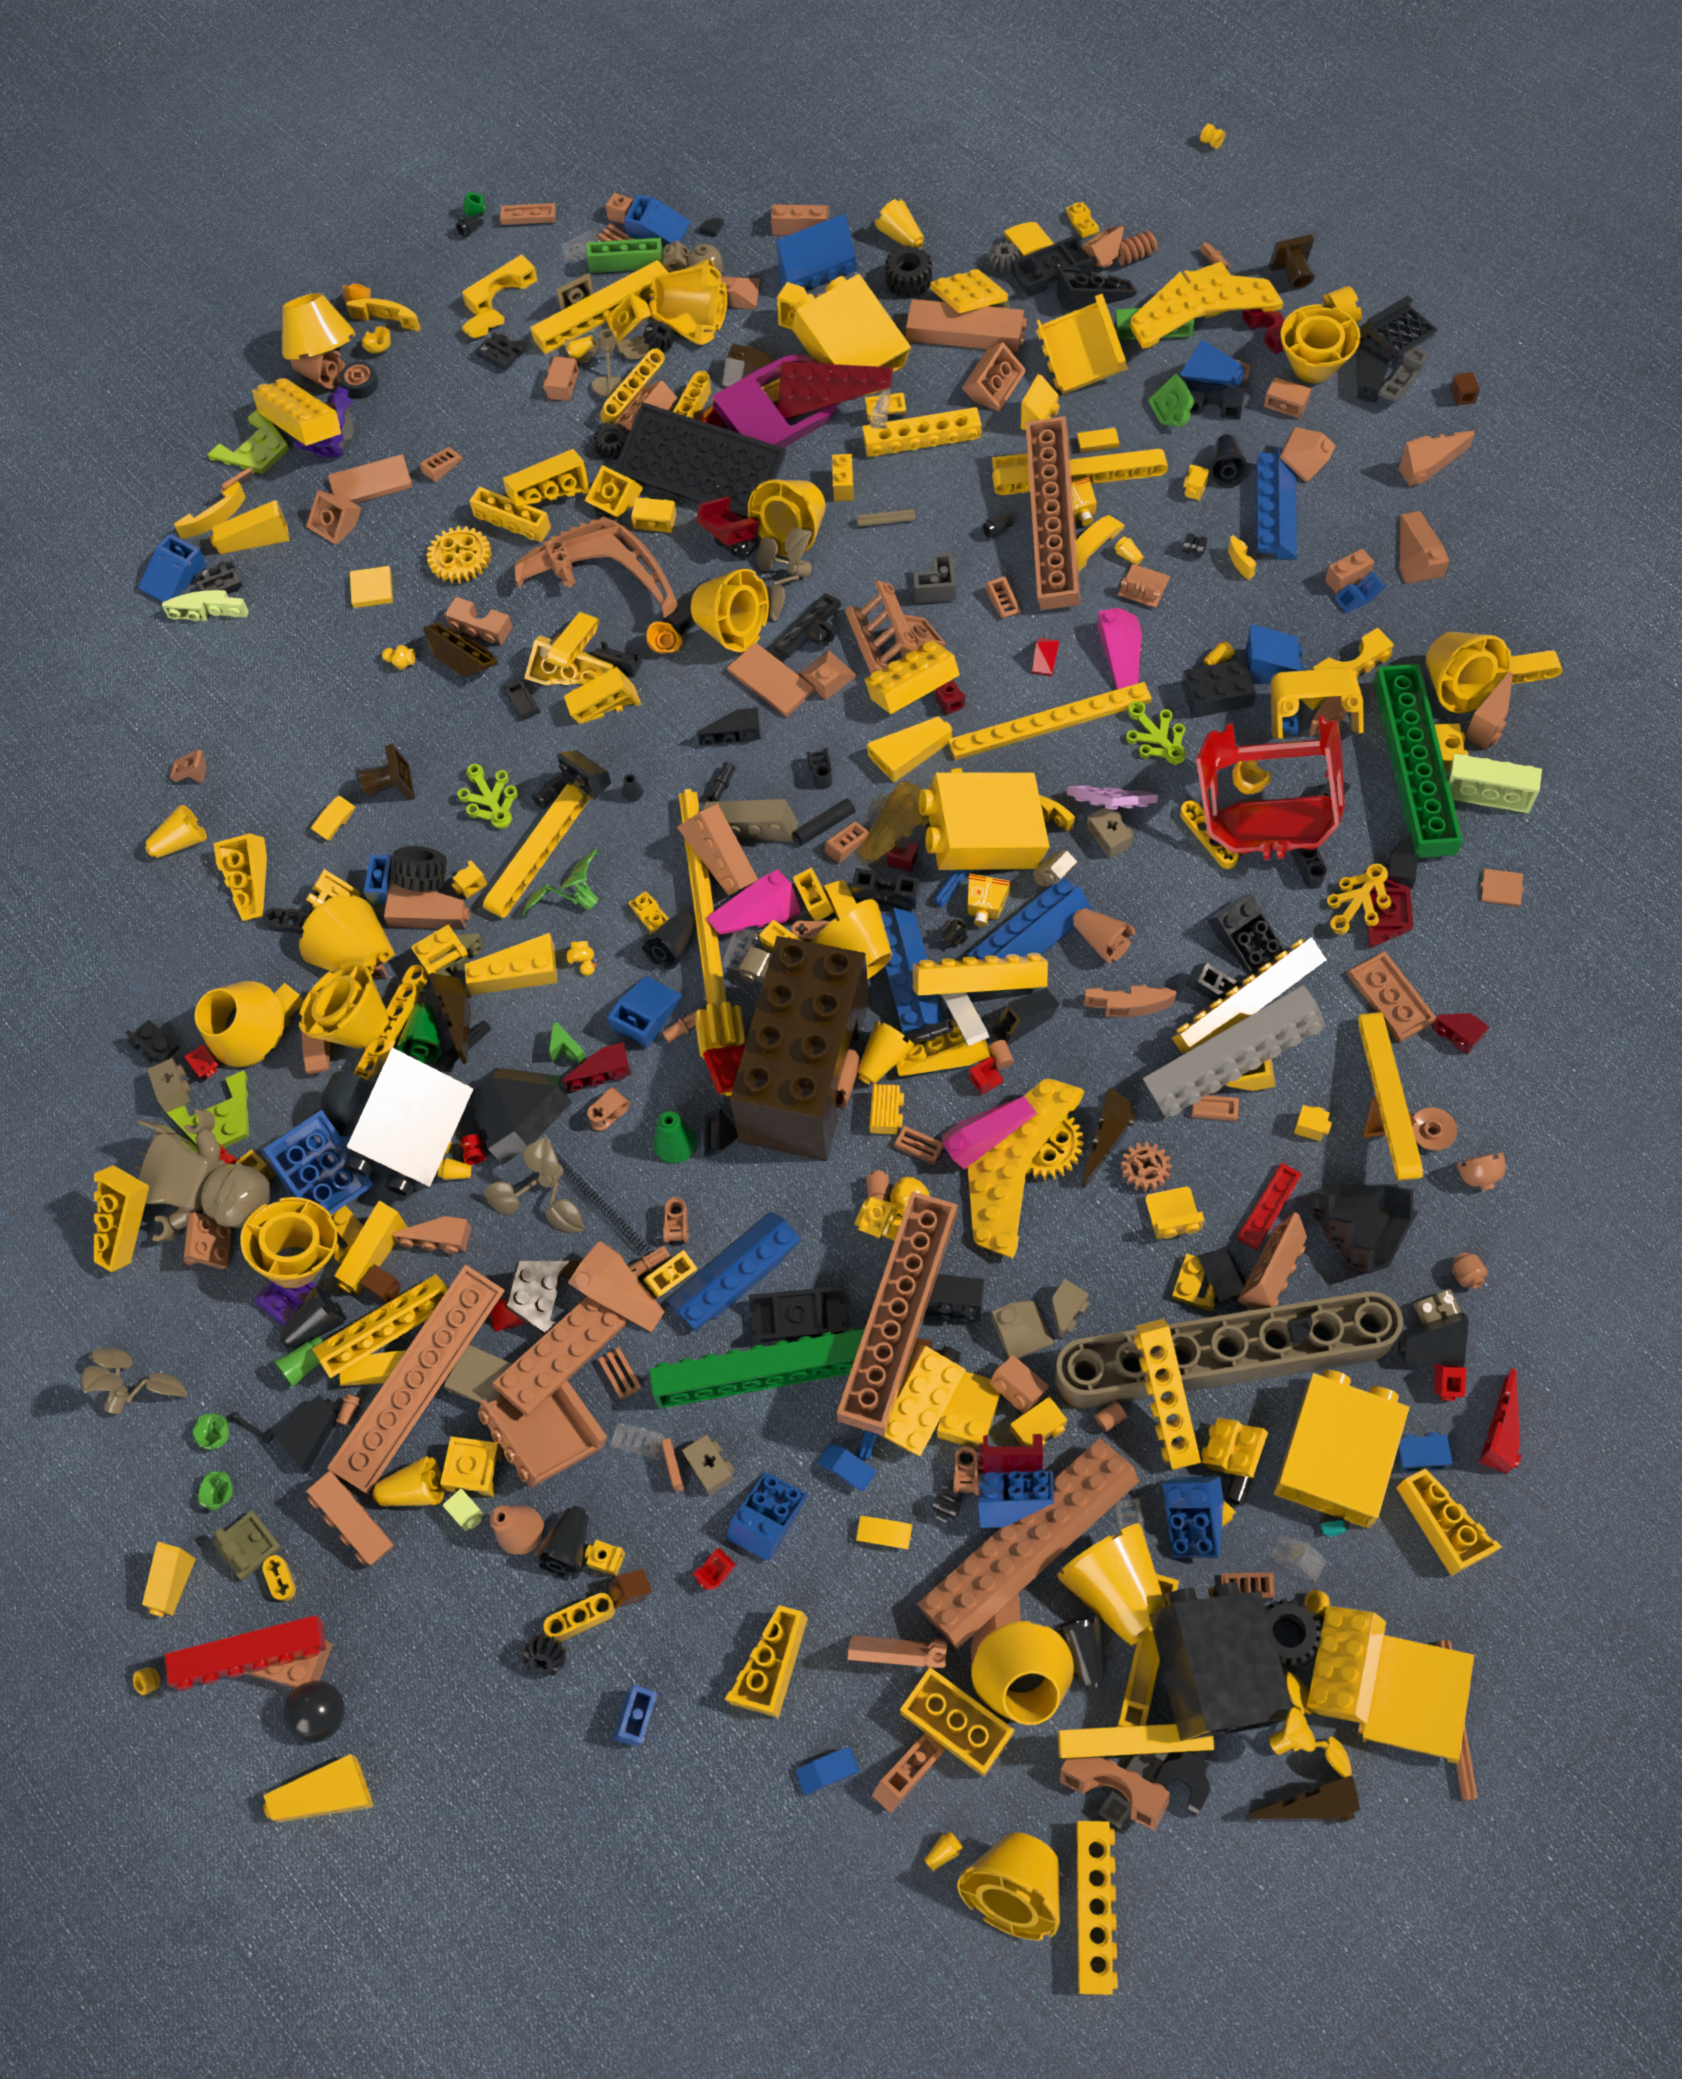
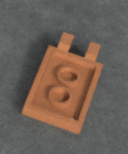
M852 1635L848 1648V1660L923 1667L925 1665L928 1667H945L947 1639L935 1637L930 1643Z

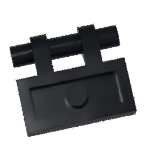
M495 332L491 336L492 340L486 338L475 350L477 356L505 371L517 360L516 353L523 355L525 352V348L519 342L507 339V336Z
M232 560L226 563L224 561L220 562L216 567L205 568L201 570L202 572L195 574L201 591L219 590L228 593L243 587Z

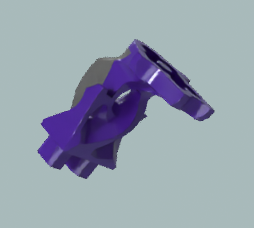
M337 387L335 394L330 393L327 396V402L324 403L336 411L341 434L307 446L297 440L294 444L295 448L315 453L316 457L338 458L343 456L344 446L351 441L354 431L353 421L349 412L353 399L348 398V389Z

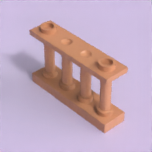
M879 580L875 582L879 593L862 609L849 606L845 610L871 674L887 667V662L902 648L905 647L914 651L918 649L915 636L910 631L894 594L893 586ZM883 601L885 609L869 623L867 614ZM889 617L892 625L875 639L874 630ZM896 633L899 641L882 655L880 646Z

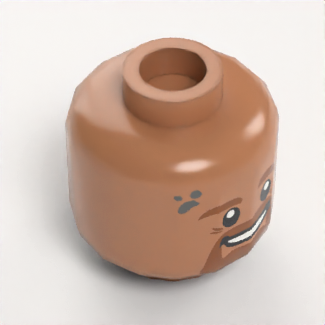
M1466 1252L1458 1255L1453 1260L1451 1272L1461 1287L1477 1289L1485 1283L1484 1279L1488 1271L1477 1255Z

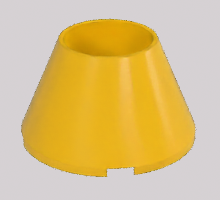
M322 293L304 295L282 306V355L285 359H300L299 355L309 354L310 357L322 354L350 341L349 336L351 334L352 337L355 336L354 329Z
M1321 304L1304 306L1293 311L1285 319L1280 337L1295 376L1304 382L1317 384L1330 379L1356 352L1359 345L1360 331L1355 320L1343 310L1336 307L1334 309L1323 308Z
M805 480L765 481L753 490L748 502L749 518L756 517L760 520L757 533L762 539L767 537L775 540L778 546L777 555L787 557L788 552L785 550V540L789 531L793 528L811 531L812 533L804 553L812 547L826 509L825 499L821 491L813 483Z
M738 569L707 581L698 586L693 594L691 614L694 622L728 650L734 652L748 650L759 640L760 636L758 634L762 626H766L769 610L768 593L763 580L759 579L756 576V572L752 570Z
M1454 631L1447 632L1438 637L1427 652L1426 666L1440 703L1447 710L1454 713H1467L1478 709L1510 670L1511 652L1504 641L1493 635Z
M873 899L862 901L847 909L848 915L839 921L833 919L811 941L812 943L866 953L868 979L879 972L892 957L877 902Z
M347 962L341 964V969L332 973L329 971L312 987L300 1009L299 1014L302 1015V1023L299 1022V1027L303 1033L311 1038L360 1049L370 1045L381 1035L386 1027L388 1014L369 969L360 962Z
M241 981L213 989L204 994L195 1009V1022L209 1051L217 1060L232 1067H248L265 1059L264 1056L277 1046L284 1028V1010L280 999L276 997L268 986L255 981ZM236 1007L237 1011L235 1019L232 1025L226 1030L227 1018L231 1011Z
M297 1197L281 1198L279 1202L268 1206L266 1204L262 1205L249 1216L242 1228L240 1244L244 1258L254 1270L281 1287L299 1288L310 1283L333 1255L337 1245V1228L330 1213L318 1203ZM289 1247L306 1249L296 1256L283 1257L276 1255L279 1251Z
M1031 1621L1011 1622L993 1630L979 1644L971 1666L972 1682L980 1700L995 1713L1025 1725L1042 1723L1056 1712L1071 1686L1074 1673L1073 1658L1065 1640L1052 1628L1046 1625L1044 1627L1032 1624ZM1034 1673L1045 1676L1044 1681L1032 1691L1018 1693L1008 1690L1010 1684L1022 1675Z
M1009 1833L960 1875L957 1887L961 1898L971 1910L975 1906L985 1915L983 1920L993 1927L1010 1935L1028 1940H1042L1044 1935L1053 1937L1056 1934L1060 1924L1058 1858L1055 1852L1041 1840L1025 1833Z

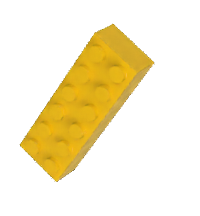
M277 379L275 383L262 384L257 389L252 390L257 412L306 446L341 434L336 411L288 379Z

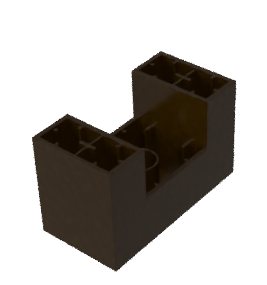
M776 936L730 1096L739 1143L824 1161L828 1160L838 1122L836 1095L851 1039L859 1040L869 1004L866 953Z

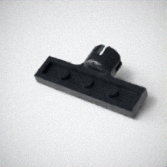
M824 593L773 644V649L790 658L806 641H812L822 647L829 646L830 643L824 641V639L833 642L836 631L834 625L826 621L841 607L840 600Z

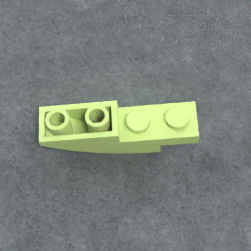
M219 590L193 592L172 598L162 604L168 618L190 619L193 621H207L208 614L214 616L247 617L249 612L243 599L229 598L226 591Z

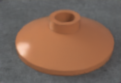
M1429 1107L1418 1111L1413 1116L1417 1123L1412 1128L1416 1143L1419 1146L1431 1151H1440L1448 1148L1454 1142L1457 1136V1125L1452 1116L1446 1111ZM1428 1130H1433L1436 1134L1432 1135Z

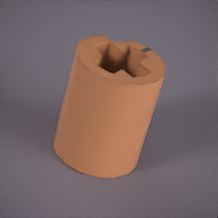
M1005 1040L996 1041L988 1047L998 1070L1009 1068L1014 1064L1015 1061Z
M1114 1401L1095 1414L1094 1418L1101 1429L1107 1432L1126 1419L1127 1415L1121 1405Z

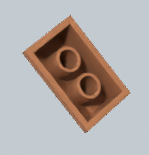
M772 205L773 235H791L829 220L830 206Z
M1001 342L986 350L962 389L973 402L1000 411L1026 372V369L1008 347Z
M662 380L641 390L615 421L614 425L616 426L619 423L621 427L624 426L629 435L642 402L670 411L674 407L673 402L677 397Z

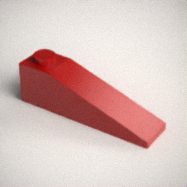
M1513 1368L1505 1376L1479 1460L1480 1464L1506 1474L1513 1468H1517L1521 1459V1454H1518L1520 1434L1516 1369Z

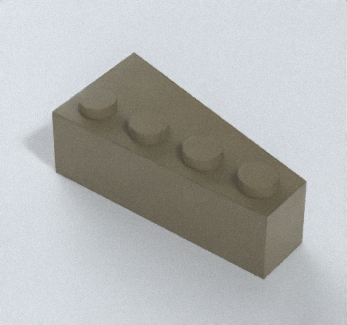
M786 799L705 802L704 810L716 804L719 805L736 838L787 843L795 842L794 831L797 829L798 820Z

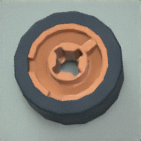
M357 361L350 363L344 367L340 374L342 387L348 389V396L352 398H366L377 390L379 384L374 368L366 362Z

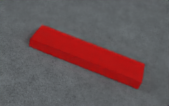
M1284 1163L1280 1164L1237 1236V1240L1255 1250L1259 1249L1300 1180L1302 1173Z

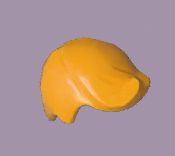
M344 284L342 296L346 303L352 300L370 299L371 290L370 287L366 288L360 284H351L349 286Z
M654 622L647 629V645L656 653H674L683 645L680 634L669 623Z

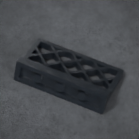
M1406 296L1369 318L1360 331V335L1364 339L1368 336L1373 337L1394 357L1398 358L1435 335L1438 329L1410 306L1413 299Z

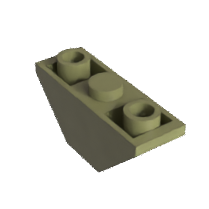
M478 933L456 935L465 947L468 955L463 958H457L435 972L452 977L458 970H462L465 964L473 956L478 955L484 947L481 936ZM453 948L452 950L448 951L442 956L431 961V964L437 961L438 959L444 957L445 955L449 954L450 952L454 951L456 948Z

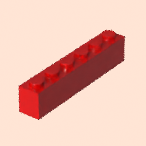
M317 1615L166 1653L168 1685L178 1691H184L193 1688V1684L200 1682L212 1684L217 1682L220 1677H239L244 1674V1671L251 1669L253 1671L266 1670L270 1664H289L294 1662V1658L316 1657L320 1651L326 1650L323 1622Z

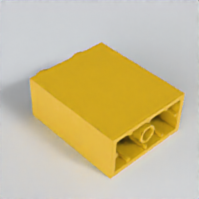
M860 274L849 280H846L844 276H840L829 283L825 290L826 293L817 298L813 294H808L795 304L794 309L796 312L792 330L810 356L819 363L892 367L893 373L905 366L911 346Z
M936 773L928 790H921L919 811L922 816H929L931 826L926 831V850L928 853L936 854L938 870L1036 869L1050 848L1035 773Z
M1323 1370L1321 1376L1313 1373L1303 1394L1273 1495L1337 1518H1344L1345 1521L1369 1529L1378 1519L1409 1406L1398 1403L1399 1395L1387 1388L1372 1386L1369 1392L1350 1386V1377L1341 1372Z

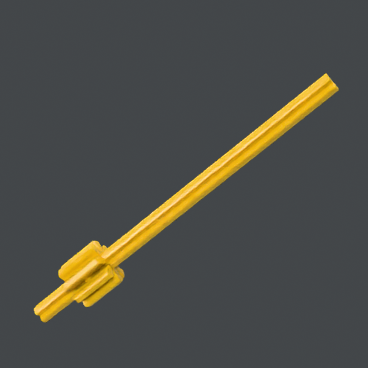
M686 789L684 793H679L678 795L682 823L700 812L697 792H692L691 789ZM684 837L707 1001V1010L699 1009L695 1013L699 1053L704 1059L703 1053L707 1049L745 1045L746 1034L741 1007L738 1005L731 1007V1003L726 1000L717 931L707 921V917L714 912L708 868ZM732 1092L721 1094H725V1096H731Z

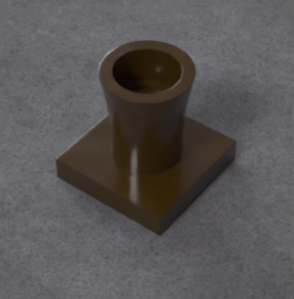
M1312 234L1276 242L1269 263L1270 271L1285 268L1289 288L1292 290L1305 288L1315 279L1313 272L1307 264L1314 243Z
M393 743L385 746L388 764L359 770L361 786L369 798L395 786L407 801L415 799L410 764Z

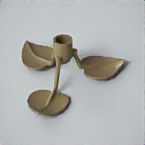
M603 329L599 332L597 345L581 358H575L578 363H586L591 360L592 356H597L599 348L606 353L607 377H598L593 381L592 389L596 394L610 397L623 382L620 377H611L609 353L616 346L618 352L624 353L626 358L641 359L649 351V345L644 344L643 337L625 339L618 343L617 338L614 336V331ZM565 339V350L568 357L571 358L567 352L566 345H568L569 341L572 340Z
M793 528L789 531L785 540V550L788 552L787 557L789 561L775 557L778 546L772 538H763L759 543L757 564L760 570L769 571L773 566V561L787 565V571L792 575L791 577L775 581L773 586L766 587L769 600L768 616L774 621H779V615L785 599V591L779 584L798 580L799 577L807 578L811 573L810 562L800 560L810 539L811 531Z
M547 1136L529 1145L523 1153V1158L528 1168L534 1172H539V1176L516 1193H514L512 1186L504 1181L494 1182L484 1191L486 1201L496 1211L504 1215H512L519 1209V1201L516 1197H519L539 1182L543 1187H553L549 1201L551 1207L546 1211L549 1223L557 1230L566 1233H577L586 1228L582 1222L579 1210L572 1202L565 1199H558L554 1202L557 1188L560 1185L558 1180L563 1175V1168L558 1164L555 1151Z
M97 1348L93 1350L92 1359L100 1366L87 1367L82 1375L84 1393L90 1391H109L104 1409L112 1414L122 1413L126 1402L130 1403L144 1385H146L148 1390L158 1394L186 1398L188 1395L184 1386L177 1378L165 1373H151L149 1378L144 1379L129 1395L128 1389L123 1386V1380L119 1375L120 1368H131L132 1359L126 1352L116 1348ZM106 1368H115V1373H111Z

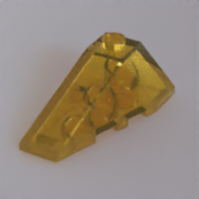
M902 781L896 786L887 798L858 853L860 857L872 861L877 860L895 847V842L903 836L907 838L912 834L911 830L919 824L924 826L930 821L929 816H922L919 811V795L921 790H923L922 788L906 781Z

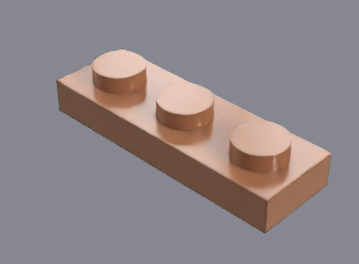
M555 203L501 206V225L556 222Z

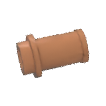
M347 1394L342 1399L344 1403L335 1422L350 1427L357 1406L360 1407L361 1404L359 1403L360 1398Z

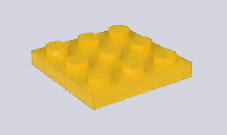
M977 269L930 282V289L958 313L1008 301V293Z

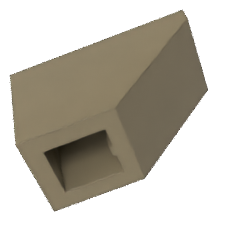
M1066 1279L1063 1280L1053 1295L1051 1302L1058 1336L1062 1339L1066 1333L1071 1334L1077 1325L1076 1318L1079 1314L1084 1315L1090 1305L1087 1302L1089 1293Z

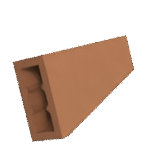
M390 879L384 918L388 926L394 928L441 929L449 924L451 929L465 930L466 922L470 920V910L467 909L464 900L434 891L419 892L407 890L397 886Z

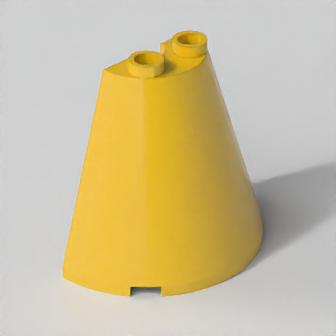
M702 265L653 276L651 290L654 291V299L649 304L651 317L658 321L663 320L665 325L669 324L671 329L696 344L703 345L710 342L714 338L713 334L715 331L720 330L727 309V290L725 282L721 281V273L713 266Z
M338 895L320 904L305 921L302 927L304 929L303 936L299 938V949L303 960L306 963L332 972L341 969L340 965L343 963L360 962L373 974L374 966L377 963L381 962L384 964L395 955L373 908L367 901L356 895L346 897Z
M1139 1523L1125 1527L1119 1531L1120 1534L1108 1536L1091 1546L1062 1568L1064 1574L1062 1572L1057 1574L1058 1579L1096 1615H1099V1618L1126 1643H1129L1130 1646L1143 1640L1142 1634L1149 1629L1151 1633L1153 1632L1149 1615L1166 1607L1145 1536Z

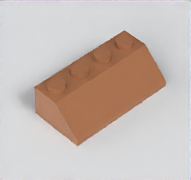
M1294 1212L1272 1230L1237 1300L1250 1310L1276 1307L1279 1300L1277 1297L1287 1287L1288 1282H1286V1279L1296 1269L1295 1261L1305 1250L1303 1245L1307 1235L1299 1214Z

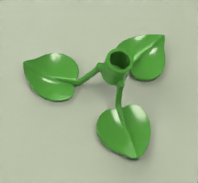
M594 849L577 862L571 871V877L560 888L563 890L574 885L577 888L573 893L575 897L545 884L530 896L524 907L523 915L526 916L527 910L535 905L545 893L550 891L571 900L574 904L579 903L586 911L591 909L599 898L586 884V872L589 862L594 855L599 854L598 849Z

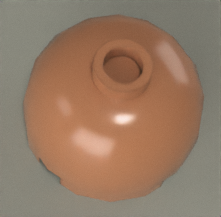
M1499 1152V1157L1496 1158L1493 1153L1467 1159L1468 1161H1465L1466 1165H1463L1462 1161L1456 1162L1462 1180L1472 1187L1480 1186L1481 1191L1495 1188L1494 1183L1500 1181L1506 1172L1504 1153Z

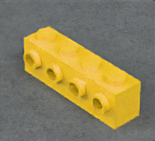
M479 487L470 499L473 514L477 519L491 522L493 525L501 526L513 533H519L530 540L542 542L551 529L546 512L528 505L516 506L510 498L485 488Z

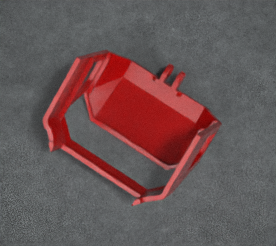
M1319 715L1321 739L1236 746L1233 723L1226 725V730L1219 733L1217 730L1207 733L1197 755L1196 763L1208 835L1232 853L1248 854L1253 851L1263 852L1264 860H1270L1271 851L1277 850L1278 859H1284L1285 851H1292L1297 848L1312 850L1320 847L1340 825L1345 809L1342 748L1338 721L1332 719L1327 722L1324 716ZM1316 755L1326 756L1327 769L1325 778H1329L1331 797L1324 795L1238 802L1219 811L1217 770L1240 761ZM1336 779H1337L1338 798H1337V790H1336ZM1210 785H1211V797H1212L1213 818L1211 817V811H1210V805H1209V798H1208V790H1209V788H1210Z

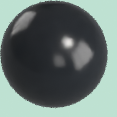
M312 1680L295 1687L286 1698L282 1713L283 1722L289 1734L296 1740L309 1744L323 1742L332 1737L342 1725L345 1715L343 1697L328 1682Z

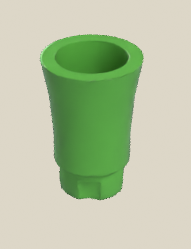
M320 1337L310 1342L307 1341L299 1348L274 1361L292 1387L315 1367L320 1365L312 1348L323 1342Z

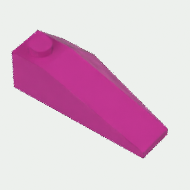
M1120 608L1098 611L1097 629L1116 689L1138 684L1142 631L1137 616Z
M777 869L761 877L707 917V921L719 934L742 931L745 927L755 925L758 928L764 927L765 924L771 923L773 919L779 924L785 923L800 915L801 911L792 884Z
M1023 1096L958 1122L941 1135L942 1144L952 1159L965 1170L1037 1113L1026 1097Z

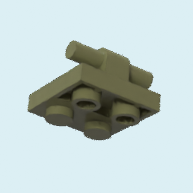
M253 1510L226 1532L223 1528L218 1529L214 1533L217 1539L212 1542L242 1581L262 1566L269 1556L275 1555L282 1549L281 1545Z

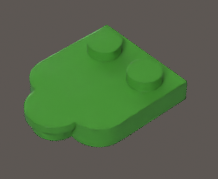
M1176 373L1148 399V402L1160 423L1166 426L1176 425L1183 427L1190 419L1189 410L1192 408L1194 400L1183 379Z

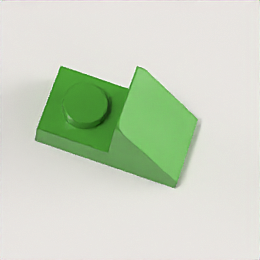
M555 1022L552 1028L549 1049L552 1061H555L565 1053L570 1061H576L581 1065L587 1060L585 1052Z

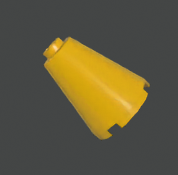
M899 198V201L896 199L892 200L879 212L881 217L879 220L877 218L875 220L876 228L904 247L912 246L913 248L919 247L921 249L924 244V236L905 202L901 198Z
M181 804L145 841V849L151 857L160 858L203 842L207 839V834L203 826L199 828L198 819L187 806H182Z
M877 1021L857 1070L858 1074H860L858 1078L867 1085L871 1082L876 1084L912 1050L914 1044L910 1040L906 1043L902 1040L904 1038L903 1034L885 1023L881 1025L880 1021Z
M426 1456L376 1483L375 1489H373L375 1502L379 1503L382 1507L436 1505L441 1503L444 1498V1488H440L439 1480L442 1478L439 1465L434 1458Z

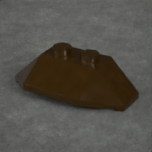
M439 622L424 626L423 631L434 658L442 662L444 666L457 672L458 675L467 677L497 665L498 661L494 653L465 634L452 628L443 627V624Z

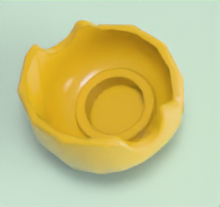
M376 327L374 333L367 331L362 339L364 349L373 354L386 352L391 344L390 332L385 327Z

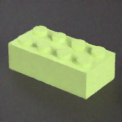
M1454 754L1447 772V778L1453 800L1529 813L1540 791L1542 769L1533 766L1517 765L1511 762L1494 761L1488 758H1476L1466 754Z

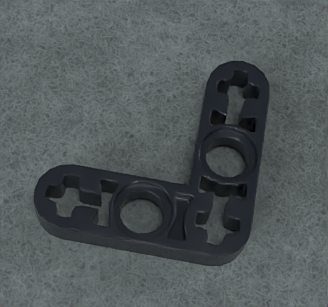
M315 890L313 891V895L318 897L319 893ZM309 903L307 912L270 908L264 912L263 921L272 930L303 934L304 929L302 927L315 908L312 907L311 903ZM292 918H299L298 924L294 926L288 925Z

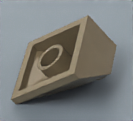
M589 273L556 289L560 311L594 294Z
M1035 1301L1013 1302L992 1311L991 1321L1008 1359L1012 1355L1019 1359L1054 1345Z

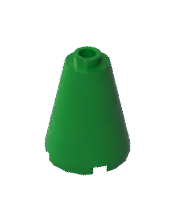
M420 1003L413 1007L397 1044V1051L423 1064H426L428 1061L435 1063L441 1058L442 1054L434 1009L426 1003Z
M672 1111L664 1112L658 1118L653 1135L652 1145L654 1152L666 1163L678 1164L687 1161L697 1149L698 1140L696 1132L677 1113Z

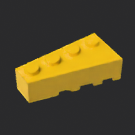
M113 1165L94 1173V1181L97 1182V1191L94 1192V1201L97 1202V1213L94 1214V1222L97 1225V1233L94 1234V1262L110 1272H114L131 1263L149 1190V1185Z
M1426 1469L1406 1478L1396 1487L1451 1576L1491 1556L1502 1547L1496 1540L1493 1541L1485 1533L1486 1530L1479 1523L1476 1524L1465 1513L1466 1509L1461 1504H1457L1449 1496V1492Z

